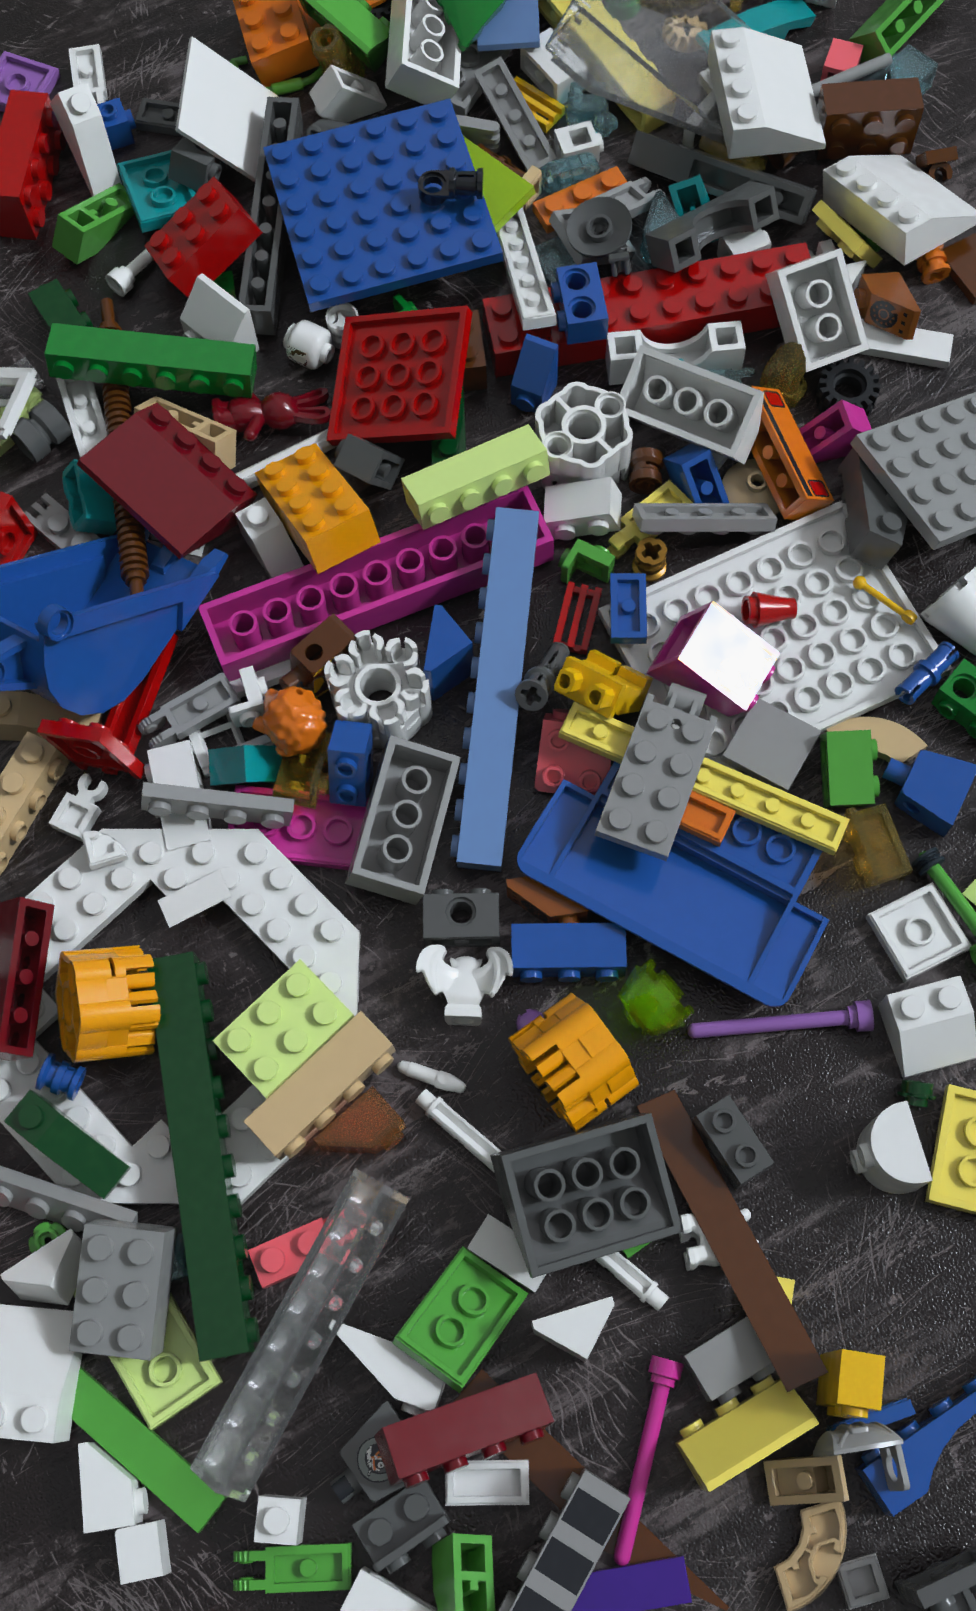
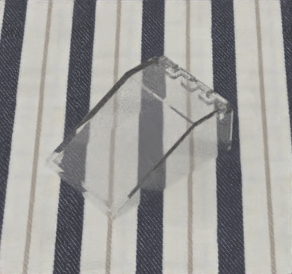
M572 0L545 47L553 55L551 61L587 92L724 144L723 129L707 61L711 30L737 27L751 28L720 0Z

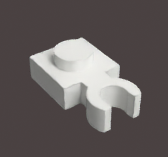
M84 773L78 780L77 786L79 791L77 795L66 792L49 821V825L53 829L82 842L81 832L91 831L102 812L97 805H94L95 802L102 800L108 792V786L102 780L96 789L88 790L92 779L87 773Z

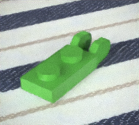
M352 1542L301 1544L296 1546L278 1545L267 1546L265 1549L234 1551L233 1561L240 1564L265 1561V1578L239 1577V1579L233 1580V1591L265 1590V1594L337 1591L351 1590Z

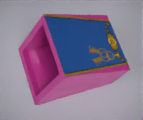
M711 601L679 618L648 669L647 674L668 686H671L673 682L707 694L704 704L730 717L742 712L746 713L753 708L759 698L756 693L760 686L773 675L775 671L773 664L780 652L717 603Z

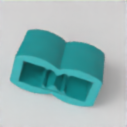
M73 459L63 471L62 476L64 493L69 501V517L73 529L80 532L112 536L116 532L113 497L77 465L78 459Z

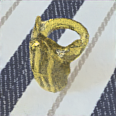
M788 342L780 346L768 360L760 379L761 387L779 389L785 402L791 408L797 405L807 391V382L803 377L806 371V357L802 350V345Z

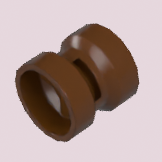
M643 447L631 453L630 468L633 470L629 476V488L631 491L641 495H650L663 485V475L660 470L664 465V455L660 450Z

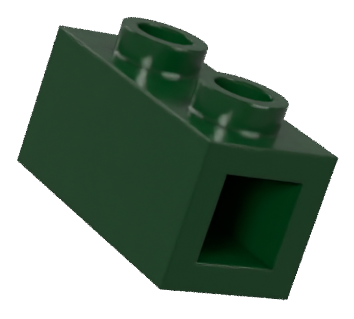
M57 278L28 293L36 314L49 333L52 323L94 327L86 312L79 313L76 309L79 304L71 289L64 290Z

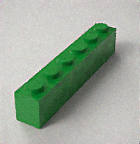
M52 323L44 353L49 377L230 397L252 398L257 370L255 344Z

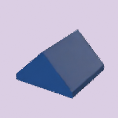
M434 605L423 670L426 680H429L431 700L435 701L471 676L473 657L472 641L442 605Z

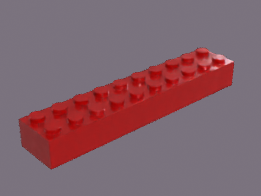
M804 242L697 261L676 273L656 268L633 272L629 275L622 274L616 277L600 278L609 317L608 333L641 330L643 335L653 342L671 344L696 336L708 323L741 321L743 334L778 328L780 324L765 274L811 258L807 244ZM548 287V291L551 297V287ZM513 294L482 299L483 324L496 377L514 374L527 333L559 345L558 366L605 358L606 339L567 345L565 332H559L558 326L523 331ZM559 303L553 304L556 313V311L560 310Z

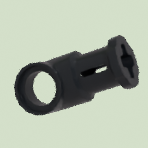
M450 167L449 170L426 171L418 180L419 198L423 203L430 206L440 205L446 199H455L456 196H476L477 199H483V168H478L477 171H456L455 167ZM430 183H436L442 187L437 193H429L424 188Z

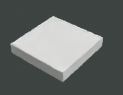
M933 882L866 916V920L904 983L970 950L972 946Z

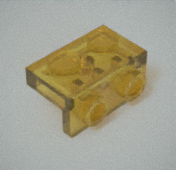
M326 732L322 744L310 753L283 757L273 788V797L294 799V805L316 809L319 795L326 796L329 786V776L326 773L328 768L327 749L332 733Z
M886 803L856 811L855 807L847 809L844 817L850 820L842 838L846 844H851L855 854L853 857L854 868L860 878L864 877L867 887L910 875L913 869Z

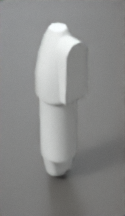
M403 1060L397 1064L399 1072L413 1079L434 1085L435 1088L463 1093L466 1089V1084L445 1071H437Z

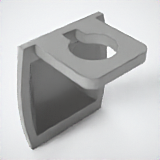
M861 1421L850 1425L841 1424L834 1431L829 1430L819 1438L813 1451L814 1457L879 1448L888 1489L890 1491L910 1490L909 1477L901 1444H904L903 1439L884 1424L879 1422L866 1424ZM892 1458L894 1459L897 1467L898 1478L896 1477L893 1470Z

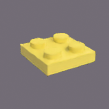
M822 200L814 206L812 211L820 218L816 225L831 237L849 258H852L855 262L866 260L867 264L873 269L882 260L881 256L841 216Z

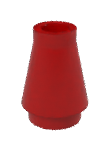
M752 592L751 596H744L742 599V620L744 624H751L756 628L786 619H795L797 615L796 599L794 597L785 598Z

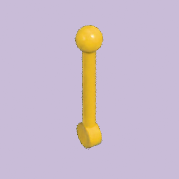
M863 576L854 578L853 586L855 589H863L898 613L905 623L912 625L917 620V615L913 611L903 609L867 584Z

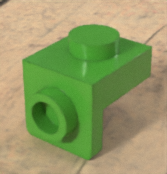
M577 539L572 549L566 548L559 560L558 567L561 568V581L568 584V581H570L574 572L578 569L608 583L610 573H614L615 555H612L603 546H593L581 539Z

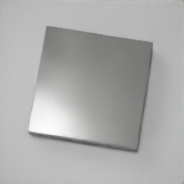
M758 698L756 704L748 711L721 760L759 781L788 792L822 731Z

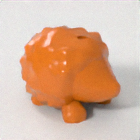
M288 686L280 691L272 688L268 689L264 697L263 716L256 717L252 722L253 729L266 734L271 739V742L275 744L277 754L283 757L307 754L313 749L318 748L326 736L325 730L328 725L325 721L326 713L322 709L321 701L315 698L313 691L296 686Z

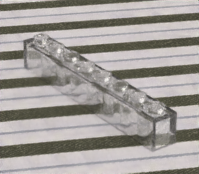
M357 1168L351 1174L190 1467L215 1493L242 1502H246L410 1199Z

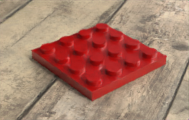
M465 305L345 317L327 441L332 446H338L343 439H346L348 433L373 444L455 439L473 313L471 309Z

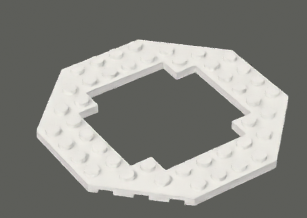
M101 829L98 832L111 836L121 844L128 856V860L92 870L89 867L83 845L25 897L55 905L44 976L45 982L58 970L61 951L80 950L153 883L167 896L220 869L231 893V897L223 902L288 969L301 959L354 1016L358 1014L359 950L361 939L359 930L259 829H209L211 841H201L195 845L167 851L163 829ZM44 989L42 990L36 1038L58 1019L56 1003ZM36 1039L33 1058L13 1061L0 1059V1122L56 1185L113 1204L179 1205L169 1126L164 1120L158 1121L141 1139L132 1145L81 1088L73 1101L67 1099L64 1093L60 1092L59 1095L50 1093V1088L46 1086L41 1090L35 1089L40 1069L49 1055ZM253 1084L222 1113L228 1115L231 1129V1137L225 1138L227 1154L233 1153L236 1164V1177L231 1178L233 1194H239L241 1205L289 1160L287 1156L282 1160L275 1157L243 1122L266 1100ZM30 1089L44 1096L131 1167L106 1199L101 1198L4 1122ZM347 1101L341 1102L333 1111L337 1113ZM315 1127L304 1139L308 1141L319 1130Z

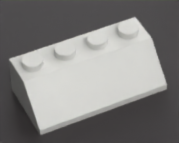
M639 346L620 392V395L625 400V409L629 419L686 442L709 448L714 453L745 465L759 433L764 392L645 346Z

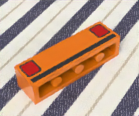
M751 386L764 392L759 433L751 452L783 518L799 520L828 507L834 499L780 390Z

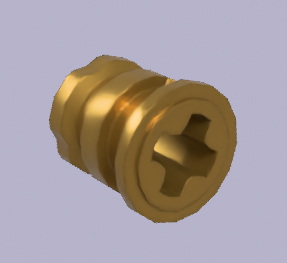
M647 537L638 543L632 563L633 573H646V582L658 581L666 572L667 547L662 540Z

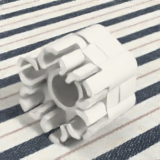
M571 382L562 391L553 395L547 402L538 406L535 412V434L547 449L550 475L541 480L544 489L545 486H552L553 481H557L558 485L612 477L617 484L619 483L620 471L621 479L626 480L629 474L633 431L629 426L625 400L619 393L588 386L583 382Z
M370 630L360 631L354 635L357 639L358 648L356 641L351 640L348 647L349 655L340 654L334 657L335 669L333 663L328 660L324 668V674L338 720L371 723L373 748L383 749L390 735L410 740L418 733L422 726L431 720L433 710L429 680H426L425 674L421 671L418 648L413 640L405 637V648H401L400 638L390 639L385 647L381 636L375 633L371 639ZM379 690H387L393 693L390 697L381 701L368 699L373 692Z

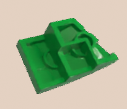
M507 0L436 1L443 9L447 24L452 25L459 39V49L464 52L480 36L483 28L502 10Z

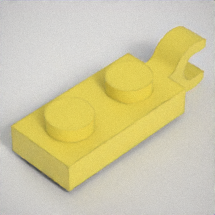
M668 480L640 503L693 502L676 485ZM633 509L621 517L622 530L615 533L608 540L611 546L607 550L612 555H615V559L624 555L634 542L638 545L644 538H656L658 536L640 532L632 516Z

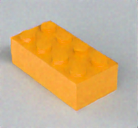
M316 443L302 447L294 454L282 460L271 462L265 468L255 472L264 497L283 523L288 534L318 574L381 542L369 508Z

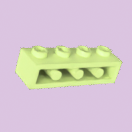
M527 424L401 478L406 503L423 530L549 476L548 453L530 425Z

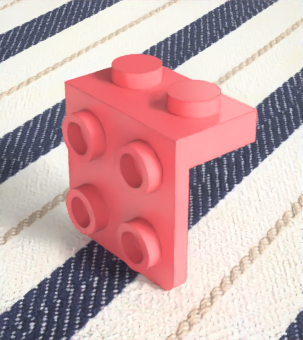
M553 709V713H546L543 719L535 788L540 792L555 793L563 779L595 795L610 770L611 760L559 738V731L569 710Z

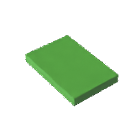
M462 1246L395 1336L392 1343L460 1394L520 1308L528 1293Z

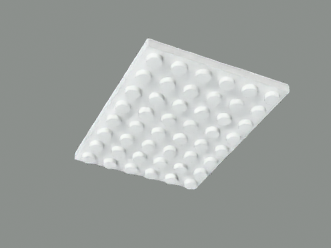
M842 500L778 528L775 532H769L646 587L647 643L615 644L627 666L651 677L647 674V671L681 616L714 601L744 624L741 615V604L744 596H751L752 592H758L785 598L794 597L797 602V615L795 619H786L756 628L751 624H744L780 652L773 664L775 666L773 675L760 686L756 694L760 699L821 730V734L826 729L845 720L859 717L899 698L904 691L896 695L895 687L901 684L913 672V667L919 660H925L938 645L888 565L886 564L882 570H879L850 556L845 519L848 517L846 503H842ZM863 576L871 587L903 609L913 611L917 615V620L912 625L905 623L898 613L863 589H855L853 586L854 578ZM610 604L598 609V616L610 635ZM951 665L941 674V678L950 674L953 669ZM653 678L648 693L655 695L654 702L664 705L670 686ZM705 704L703 705L700 718L709 721L711 715L718 717L704 757L738 772L741 771L722 761L721 758L748 712L728 717ZM677 724L671 725L674 729L680 728Z

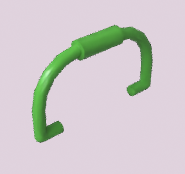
M316 38L313 40L315 47L318 49L321 64L314 73L303 79L297 77L272 83L271 86L266 88L280 96L304 90L305 86L315 83L324 74L328 65L327 52L322 39ZM245 55L232 58L230 63L239 68V65L247 64L248 60Z

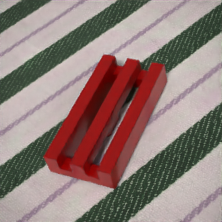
M568 581L553 643H564L570 652L587 655L602 595V588L595 587V590L588 589V585L583 584L581 587H577L574 582ZM573 595L579 596L568 642H562ZM586 598L592 599L582 644L576 645L575 641Z

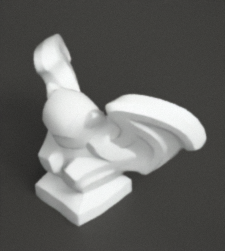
M436 944L424 948L418 956L416 972L423 973L430 990L435 996L439 993L445 995L448 1002L444 1013L445 1022L448 1025L479 1026L482 1020V1009L479 1004L484 995H489L493 998L506 976H513V962L509 953L501 947H490L486 951L488 962L480 967L482 959L477 960L470 956H461L456 959L450 958L451 966L444 962V957L447 954L444 946Z

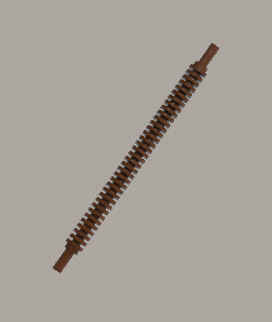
M110 298L101 299L102 322L98 328L122 330L119 324L115 322L113 300ZM102 383L107 436L132 416L128 385ZM113 498L121 579L129 587L130 595L144 591V585H146L147 579L150 576L145 529L139 521Z

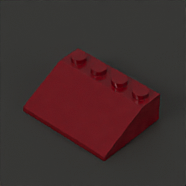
M158 402L133 414L77 462V465L179 559L237 526L238 522L235 513L250 506L258 495L243 479L228 468L218 456L204 446L193 433L180 424Z

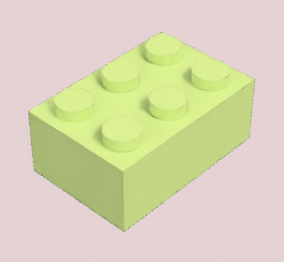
M299 959L212 1041L267 1099L354 1017V1014Z

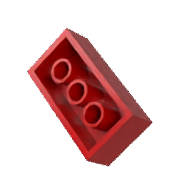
M10 90L0 125V237L37 240L40 227H43L45 224V207L47 201H50L52 198V182L54 176H57L59 172L60 152L66 146V138L52 110L48 93Z

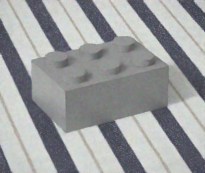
M100 1218L84 1224L69 1351L148 1361L163 1352L178 1227Z

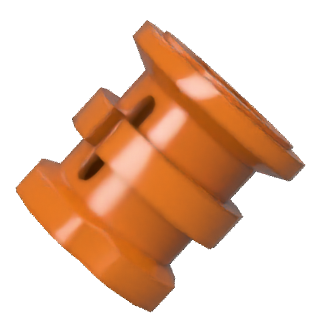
M944 244L915 259L918 271L922 273L921 280L924 284L937 283L949 276L951 268L946 263L947 257L945 252L941 251L944 248Z

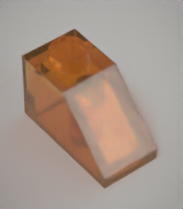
M372 1086L313 1140L325 1152L377 1154L383 1148L389 1151L396 1146L404 1137L401 1131L406 1128L404 1120Z

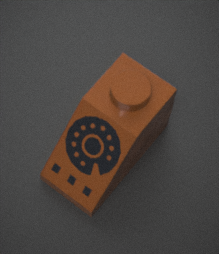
M899 272L861 274L859 286L854 290V295L859 313L864 322L903 339L913 340L921 310Z
M527 876L506 879L507 897L543 923L587 922L588 909Z

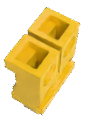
M594 649L589 651L585 660L572 656L566 657L564 665L554 683V691L611 719L615 714L622 715L640 711L653 678L627 665L621 666V662Z

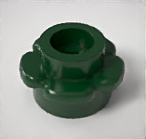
M902 1080L901 1091H897V1095L904 1096V1101H907L908 1105L927 1107L928 1099L935 1100L937 1097L933 1095L934 1084L927 1082Z

